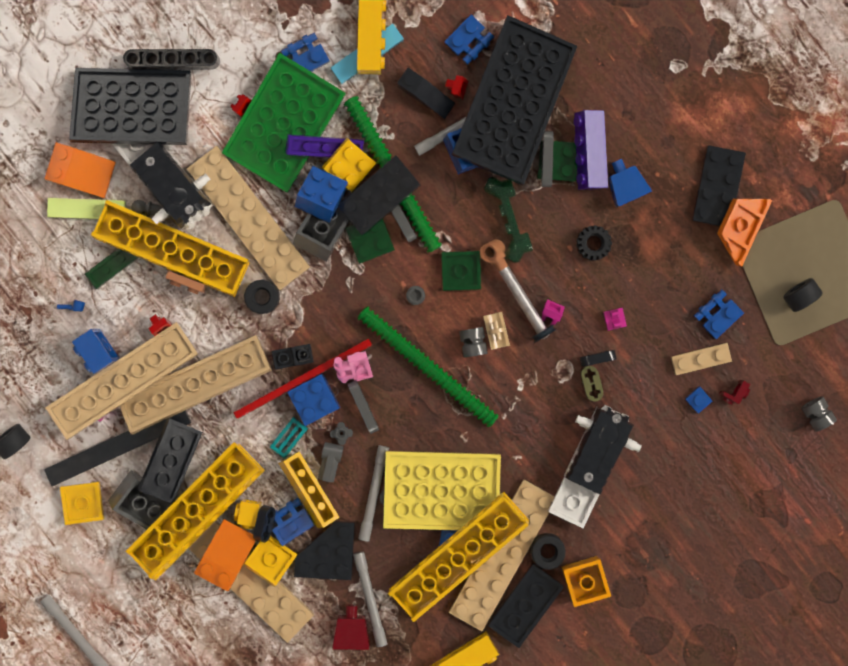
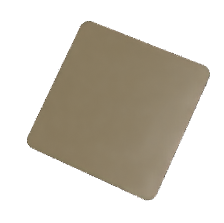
M837 200L829 201L758 231L744 261L743 269L772 338L777 345H785L848 318V219L841 203ZM813 278L822 290V296L808 307L798 312H793L785 301L784 295L802 281Z

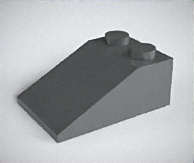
M337 207L330 223L308 213L296 232L293 244L327 262L350 220L339 207Z
M130 470L108 502L112 510L147 530L172 503L138 491L142 476Z

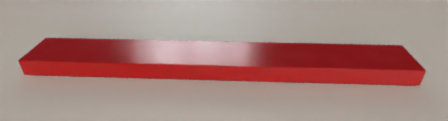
M367 339L336 357H340L345 361L348 359L347 356L371 347L372 342L370 339ZM336 357L233 412L236 419L243 417L334 367V359Z

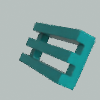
M293 417L271 444L270 448L285 459L308 430V427ZM295 423V428L287 436V438L280 445V447H275L276 444L287 432V430L291 427V425ZM299 428L303 429L285 453H283L281 450Z

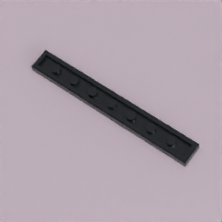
M186 410L170 417V419L184 425L192 423ZM166 419L135 434H131L129 431L124 432L44 469L51 486L53 487L159 438Z

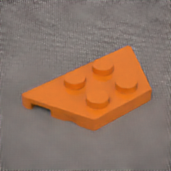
M771 199L732 200L717 234L736 266H743L771 205Z

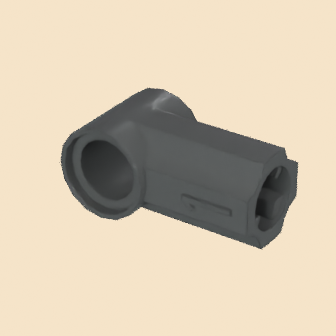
M325 442L318 479L334 482L344 446Z

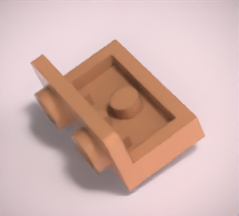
M173 271L167 272L166 278L170 280L169 284L180 287L181 284L188 287L187 291L198 294L199 291L205 293L207 285Z

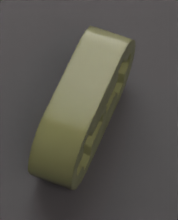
M585 366L580 373L585 395L591 401H599L603 397V388L598 370L593 366ZM587 369L595 373V375H592L593 382L591 383L589 378L584 376L587 373ZM593 384L595 390H599L596 398L589 395V392H592L591 385Z

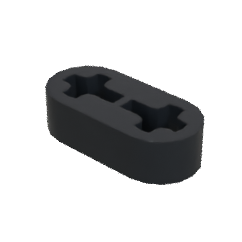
M615 350L579 357L581 367L617 359Z
M263 505L259 509L253 532L254 540L263 543L269 540L276 513L274 507Z

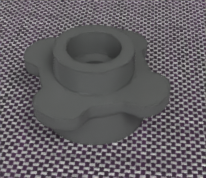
M339 422L336 429L330 432V436L338 440L340 445H344L348 437L353 435V431L348 429L343 422Z

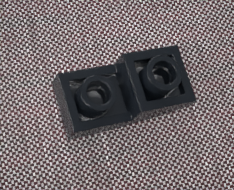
M310 344L271 351L274 370L314 363Z

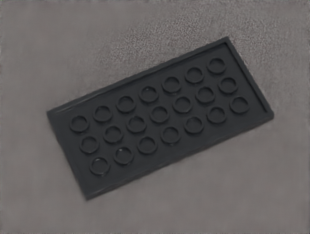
M507 15L451 155L523 186L576 52L577 45Z

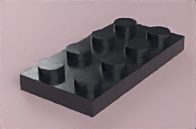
M711 145L707 146L692 221L721 226L732 200L737 199L745 152Z
M395 155L342 201L338 207L360 234L364 235L416 191L421 184L399 157Z
M167 418L137 490L173 504L203 432Z
M532 563L488 623V626L520 648L562 591L564 585Z

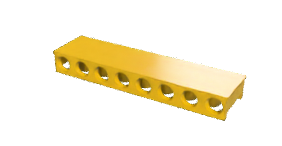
M106 200L96 227L91 233L92 238L233 297L236 296L250 263L244 257L159 222L156 224L151 218Z
M233 442L125 552L130 554L149 575L150 579L156 581L265 470L240 444Z
M505 492L501 493L389 588L388 594L399 603L411 617V620L415 622L529 526V519Z

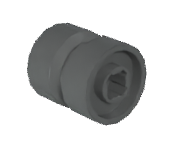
M483 327L459 331L460 340L464 343L462 346L463 358L488 354L486 343L483 342L485 338Z
M824 396L815 398L801 407L806 418L811 419L809 423L815 432L821 431L837 421L832 410L827 409L829 405Z

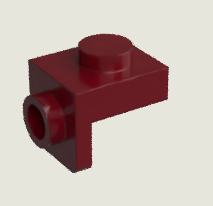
M739 380L731 395L724 391H720L719 394L723 396L722 400L730 405H733V403L740 404L742 399H746L751 384L744 380Z

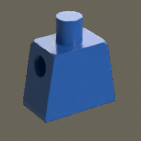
M622 159L612 163L616 174L610 176L608 181L616 208L652 192L635 165L626 169Z

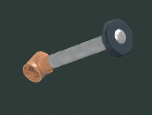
M497 239L484 244L480 249L481 258L496 266L537 333L531 337L534 339V343L545 339L556 330L553 327L554 324L549 327L545 326L505 261L504 244Z

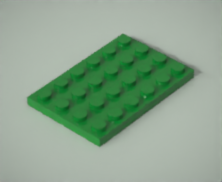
M279 53L223 149L222 154L288 193L310 156L287 155V134L321 137L346 93Z

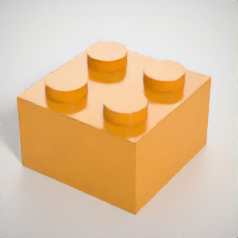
M598 556L561 566L574 607L611 597L603 566Z

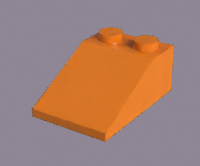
M56 142L44 179L105 198L116 162Z
M224 519L194 574L229 591L256 542L253 534Z

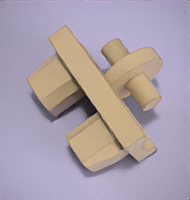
M502 312L483 316L491 350L510 346Z

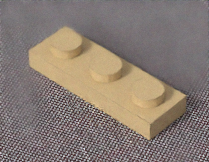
M728 343L671 356L675 375L732 362Z

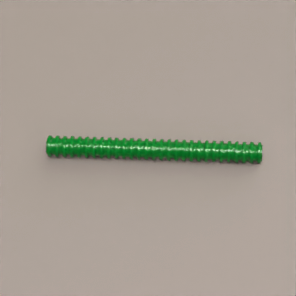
M354 96L345 101L343 105L347 107V112L351 113L350 117H353L352 121L356 122V128L359 127L358 131L362 133L361 137L365 138L364 142L368 143L367 147L371 149V154H374L373 158L377 159L376 163L380 164L379 168H382L391 160L392 155L388 153L389 149L385 148L386 144L382 143L383 139L379 138L380 134L376 132L377 128L373 127L374 123L370 122L371 118L364 111L365 107L361 106L362 102L358 101L359 97ZM411 194L400 205H403V210L407 212L406 216L410 217L409 221L413 222L412 226H415V232L418 231V237L422 238L421 242H424V247H427V253L441 247L442 243H439V237L435 236L436 232L432 231L433 227H430L429 221L427 222V216L424 217V211L420 210L421 206H418L419 202L415 201V195L412 196Z
M369 306L362 310L357 318L363 321L362 324H367V328L370 327L372 332L375 331L377 336L380 335L382 340L385 339V343H389L390 347L393 346L395 351L398 350L400 355H404L403 358H408L409 363L412 362L413 366H417L418 370L421 369L423 374L426 373L427 378H432V382L435 381L437 386L440 385L441 389L444 388L445 393H450V397L453 396L455 401L458 400L460 405L463 404L464 408H468V412H472L473 416L476 415L478 420L481 419L483 424H487L486 427L489 428L495 423L499 415L497 413L494 414V410H490L489 406L484 405V402L481 403L479 398L476 399V395L470 394L471 391H467L465 386H461V383L458 384L456 379L453 380L452 375H447V371L444 372L442 367L439 368L438 364L435 365L434 360H429V356L426 357L424 352L421 353L419 348L416 349V345H411V341H407L406 337L403 338L402 334H398L396 329L393 330V326L387 325V321L384 322V319H380L378 314L375 315L373 310L370 311Z

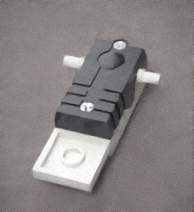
M158 142L155 144H112L163 207L152 217L156 224L170 216L181 229H191L195 226V222H199L203 216L209 215V209L213 205L200 190L211 180L206 173L193 182L170 152Z
M606 405L601 409L596 407L591 419L581 417L580 415L577 416L575 423H578L586 430L548 509V512L581 528H584L623 448L626 447L632 451L639 452L642 446L637 444L636 441L629 439V435L634 427V424L629 422V416L623 413L620 414Z

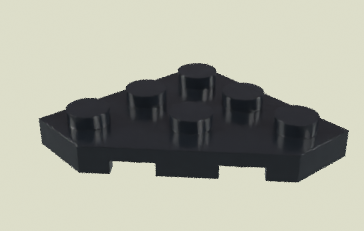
M335 521L295 558L294 577L352 580L355 522Z

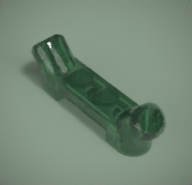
M492 176L489 177L484 191L500 199L501 205H499L501 216H505L507 221L504 226L507 235L511 234L512 240L505 252V258L518 263L524 253L533 251L528 232L520 234L509 200L516 196L512 181L508 179L500 181Z

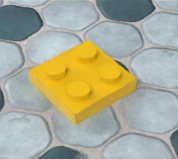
M346 138L322 168L328 173L347 181L346 188L353 192L376 162Z
M100 481L60 487L65 525L105 519Z
M270 535L266 543H258L243 565L275 587L297 554L288 547L282 546L278 540Z

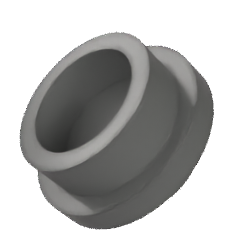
M412 286L408 289L406 298L409 303L419 305L425 299V292L419 286Z

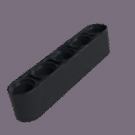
M129 49L123 55L124 63L131 69L213 70L220 65V58L212 49ZM136 55L138 57L137 62L130 64V58ZM156 55V62L149 64V58ZM171 55H175L176 61L169 64L168 58ZM190 55H195V61L191 64L187 63V58ZM209 55H214V62L206 63V58Z

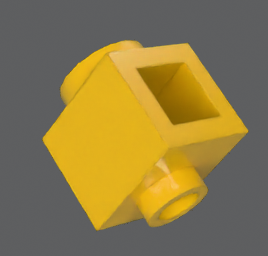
M243 499L241 503L237 502L234 521H237V524L242 525L244 529H253L262 502Z

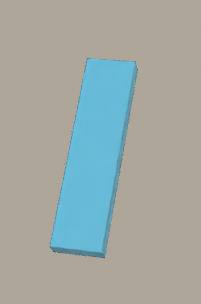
M393 23L386 28V31H382V38H385V50H381V56L404 40ZM358 48L331 67V70L341 84L358 73Z

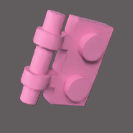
M366 351L356 352L347 356V361H343L340 357L334 359V369L337 371V378L342 383H346L349 379L353 378L360 381L373 377Z

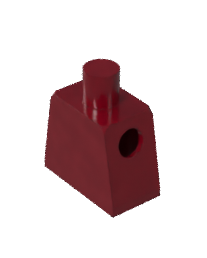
M346 605V615H338L332 650H369L370 641L365 615H357V605Z

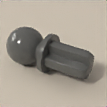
M135 200L131 206L132 211L141 215L146 212L147 217H150V215L155 216L163 208L161 205L152 204L150 201L146 205L143 200Z

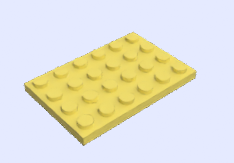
M386 451L383 528L459 530L500 495L501 454Z

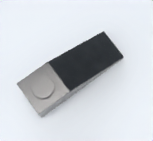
M410 68L406 69L397 83L398 88L443 119L447 117L456 104Z

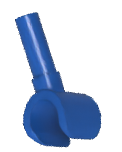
M74 300L73 305L57 304V309L82 312L85 302Z

